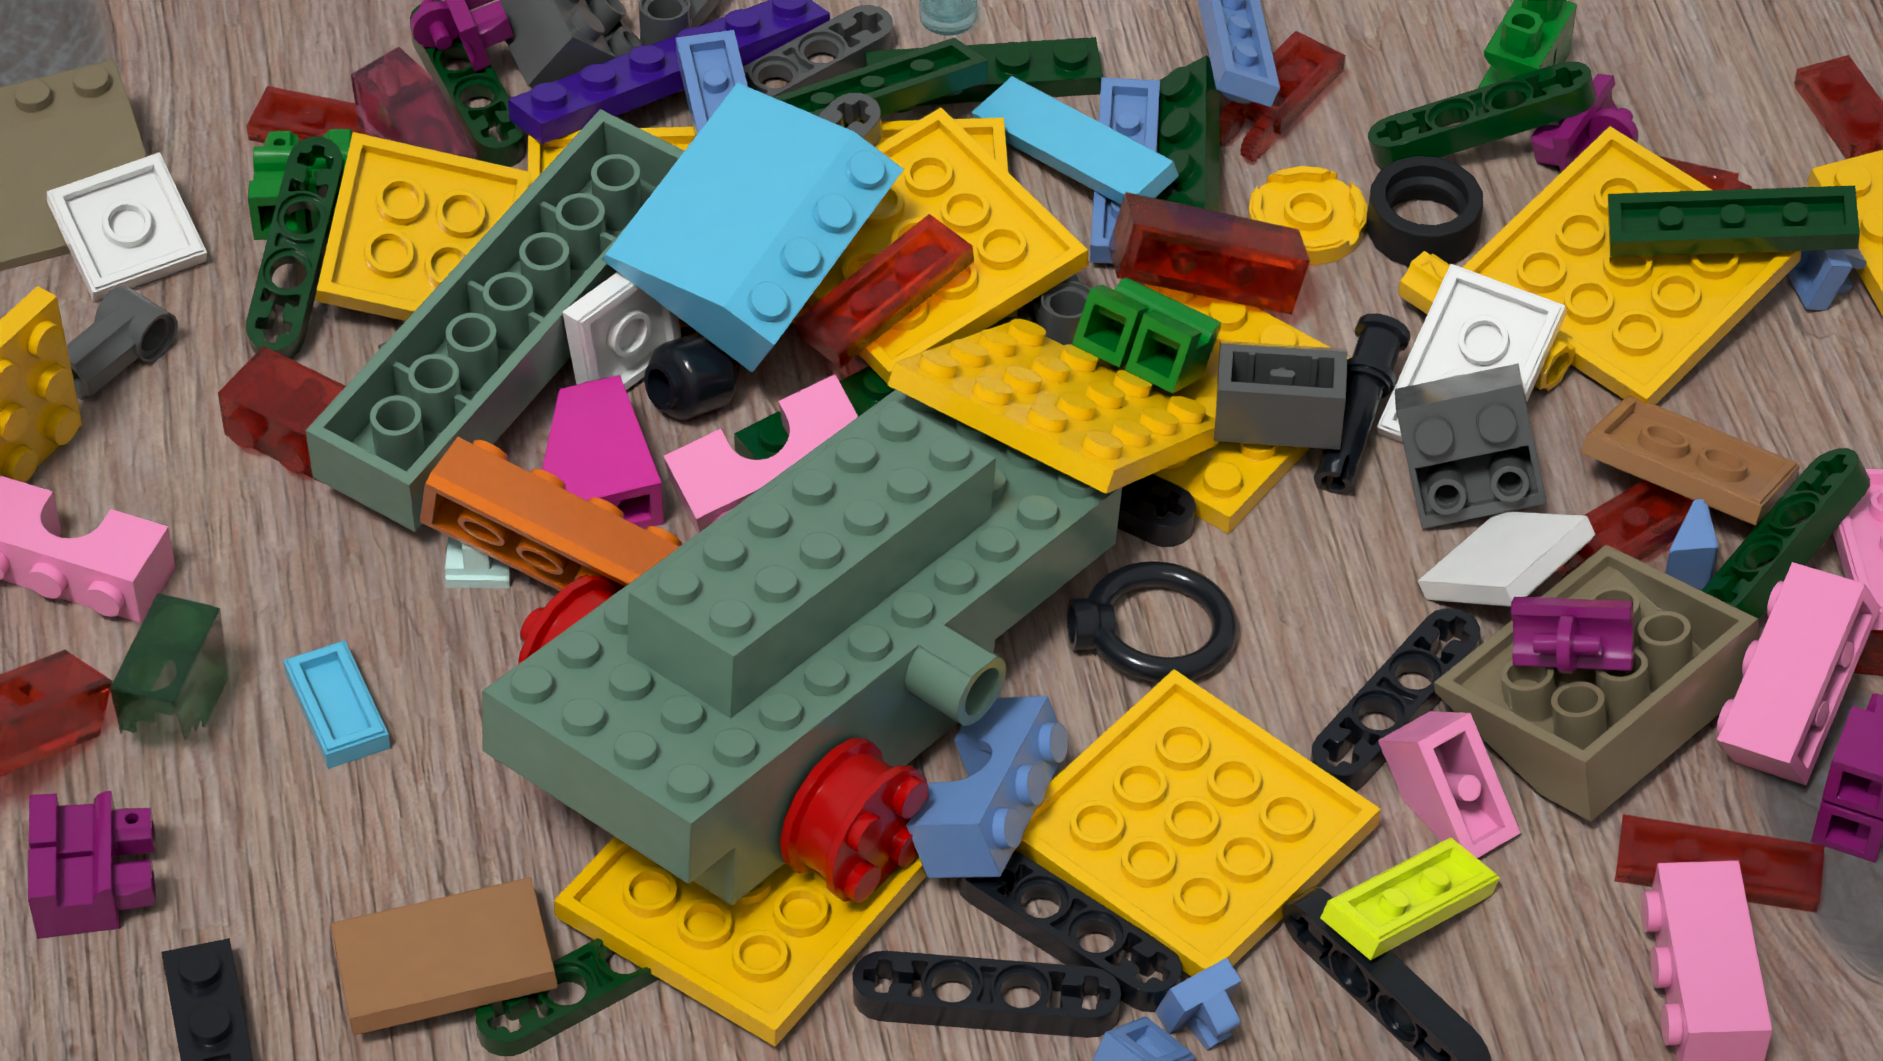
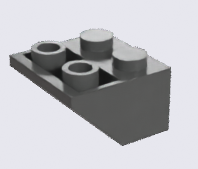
M500 0L514 35L513 38L505 41L527 86L531 88L541 83L557 81L580 72L588 65L607 62L630 53L636 47L644 46L642 41L628 26L624 18L626 9L619 0Z
M1220 340L1214 441L1340 450L1346 401L1347 351L1343 348Z
M1519 363L1395 389L1396 413L1422 529L1547 504Z

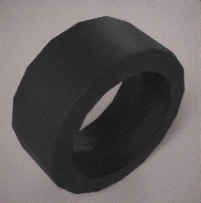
M1414 156L1397 160L1382 169L1371 184L1367 232L1378 250L1391 260L1410 266V263L1425 251L1430 255H1436L1448 264H1453L1469 254L1479 238L1483 211V191L1475 177L1456 163L1439 157ZM1413 199L1433 200L1448 206L1458 214V217L1450 222L1437 225L1417 224L1403 219L1391 208L1400 202Z

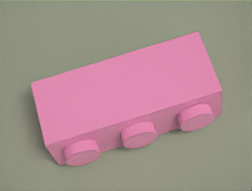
M1792 562L1785 580L1779 581L1774 586L1767 605V615L1769 617L1760 639L1752 641L1749 645L1742 664V674L1744 676L1735 698L1729 699L1722 707L1717 722V733L1719 735L1717 741L1735 763L1807 785L1881 608L1865 583Z
M1739 860L1657 863L1652 891L1642 892L1641 919L1644 931L1654 932L1657 947H1653L1651 952V975L1654 987L1665 989L1667 1004H1663L1661 1010V1030L1664 1044L1675 1045L1677 1061H1765L1772 1034V1026Z

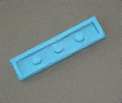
M1013 76L971 112L973 118H1004L1006 143L1137 214L1179 176L1174 161Z

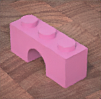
M836 374L778 401L782 424L789 437L782 450L770 458L751 460L740 456L731 448L721 429L664 455L669 479L697 533L704 530L858 417Z
M0 475V580L32 589L46 598H61L90 607L105 616H119L141 623L176 569L169 527L110 509L100 526L91 533L77 538H61L62 531L53 491Z

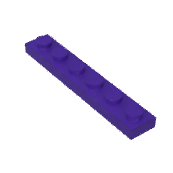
M767 0L746 9L734 10L723 18L699 27L683 29L678 35L652 45L636 47L628 54L601 64L588 65L578 73L554 82L538 84L528 92L509 98V120L538 142L545 144L581 130L600 109L613 116H617L684 90L676 55L677 37L734 30L742 65L745 66L829 21L830 13L812 0Z

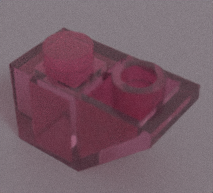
M400 47L350 74L358 125L370 136L476 159L474 149L435 79Z

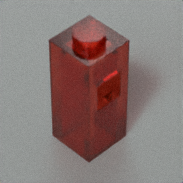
M66 650L0 674V777L100 736L113 681Z

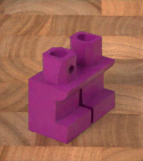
M1878 693L1871 695L1866 710L1855 706L1851 707L1831 761L1811 839L1813 843L1875 863L1883 843V695Z
M111 791L98 794L94 798L93 804L59 806L57 793L29 795L30 849H28V902L37 939L120 929V910L156 905V884L152 860L120 863V855L155 852V825L151 808L115 809Z

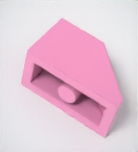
M1429 711L1378 740L1403 801L1441 841L1451 837L1476 858H1479L1521 833L1471 713Z

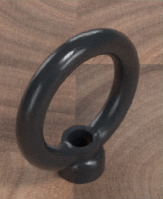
M1139 562L1118 568L1103 577L1094 586L1088 598L1070 599L1067 610V631L1072 651L1092 650L1095 648L1108 663L1120 671L1152 682H1160L1173 669L1190 680L1210 673L1228 658L1238 634V623L1234 607L1220 587L1205 575L1193 569L1169 562ZM1162 587L1173 589L1192 597L1205 608L1212 622L1211 636L1200 649L1190 654L1175 657L1146 654L1123 642L1115 633L1116 623L1113 604L1123 594L1138 588Z

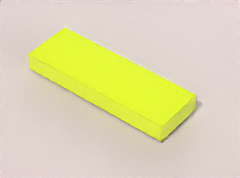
M1450 837L1328 900L1320 919L1371 961L1492 896L1500 877Z

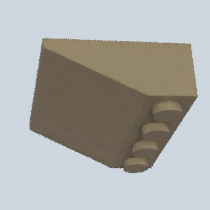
M114 59L0 87V271L70 253L47 203V191L147 157L127 92Z
M1607 544L1541 597L1633 601L1634 666L1631 671L1576 668L1573 674L1559 673L1557 667L1513 665V621L1511 620L1434 682L1435 693L1455 712L1471 713L1480 737L1540 795L1590 822L1720 714L1722 707L1729 699L1735 698L1744 677L1742 674V664L1745 653L1752 641L1759 640L1758 618Z

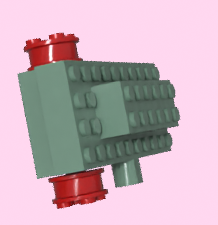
M894 390L620 591L602 576L583 575L576 581L566 585L544 608L539 607L533 610L521 627L520 638L524 644L520 651L518 665L482 691V751L688 884L692 881L696 882L730 905H734L784 863L799 874L817 872L826 879L827 889L843 902L855 901L862 903L896 870L898 865L905 867L918 855L912 841L913 834L909 833L906 825L929 798L927 779L917 769L906 765L957 723L962 726L972 725L989 711L1002 689L1006 675L1005 661L994 654L995 639L1116 544L1122 487L1105 494L898 390Z

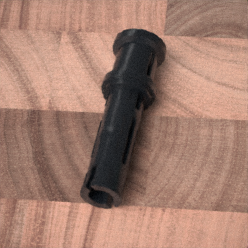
M1378 313L1363 315L1359 318L1355 327V335L1358 340L1352 357L1347 359L1346 401L1340 450L1324 449L1319 467L1314 474V481L1320 488L1325 485L1327 477L1331 476L1326 489L1330 493L1347 494L1353 490L1354 479L1380 400L1393 391L1397 381L1393 370L1399 352L1407 348L1411 336L1406 325L1388 315Z

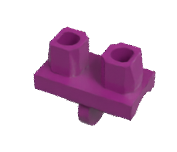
M424 0L410 21V29L414 39L418 44L425 47H437L439 50H445L452 45V41L459 34L474 72L491 65L485 48L513 38L514 35L500 0L471 12L469 10L494 0Z
M1596 75L1593 80L1596 101L1587 111L1558 121L1559 125L1547 124L1537 127L1531 136V143L1538 164L1559 166L1562 172L1609 126L1637 143L1639 136L1638 129L1632 121L1633 114L1626 108L1618 109L1612 99V89L1616 84L1614 75Z
M1557 597L1513 598L1511 602L1513 665L1557 667L1559 673L1573 674L1576 668L1632 670L1634 666L1633 601L1563 599Z

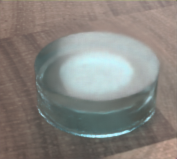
M920 0V21L927 30L938 35L954 36L962 34L972 28L976 22L977 0Z

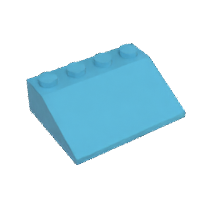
M737 82L601 260L749 371L753 372L779 340L904 169L856 132Z

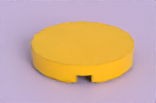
M1297 166L1278 170L1267 176L1266 184L1262 185L1259 189L1257 188L1258 185L1250 196L1248 228L1254 241L1269 255L1291 264L1316 266L1336 262L1355 251L1365 236L1368 205L1361 190L1350 181V186H1348L1344 182L1337 180L1338 173L1320 167Z

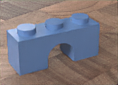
M1048 696L997 698L989 711L980 720L972 725L961 726L954 742L968 777L951 782H930L928 785L929 798L906 825L909 833L913 834L912 841L928 878L1001 876L1013 851L1019 846L1022 835L1037 806L1043 801L1045 791L1060 762L1065 759L1067 754V733L1063 724L1058 722Z

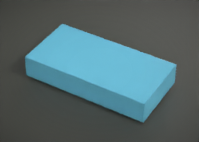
M345 640L283 660L285 675L328 769L390 749L389 734Z

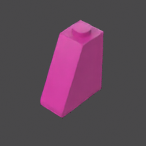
M617 375L596 381H587L579 385L559 389L542 470L557 476L566 484L565 490L587 501L591 497H597L612 503L624 513L623 519L643 529H646L648 526L663 525L662 482L621 376Z

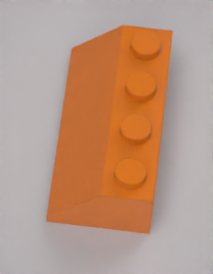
M457 437L425 482L420 515L421 523L558 591H561L566 585L576 581L583 575L602 576L620 591L682 546L679 538L662 528L648 526L645 530L623 519L624 513L606 500L591 497L587 501L565 490L566 484L557 476L545 470L534 468L531 472H528L508 462V456L504 451L483 440H474L473 443Z

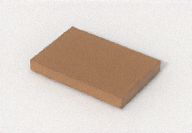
M1631 395L1624 398L1586 434L1581 454L1692 500L1704 499V502L1709 507L1755 526L1795 482L1800 467L1795 461L1655 404H1645Z
M531 877L330 923L353 1036L558 988Z

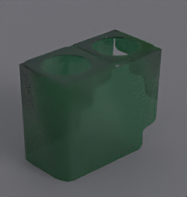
M160 593L156 594L110 687L120 734L123 733V730L132 733L137 732L136 723L138 721L154 723L156 721L155 713L172 716L175 714L174 707L184 740L188 738L193 725L194 730L197 731L201 719L202 727L206 726L229 677L220 608ZM172 660L177 668L175 679L165 688L152 691L165 664Z

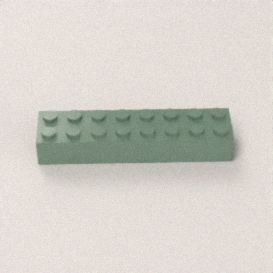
M600 109L305 430L313 478L416 532L423 525L420 522L425 482L456 438L460 437L470 443H473L474 440H483L494 444L571 357L562 311L617 272L601 259L677 162L684 150Z

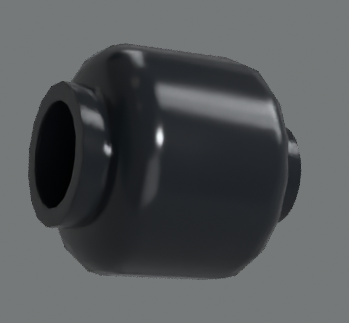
M697 332L665 342L654 349L645 370V389L655 407L663 410L674 419L690 420L720 410L731 403L737 389L739 364L735 359Z

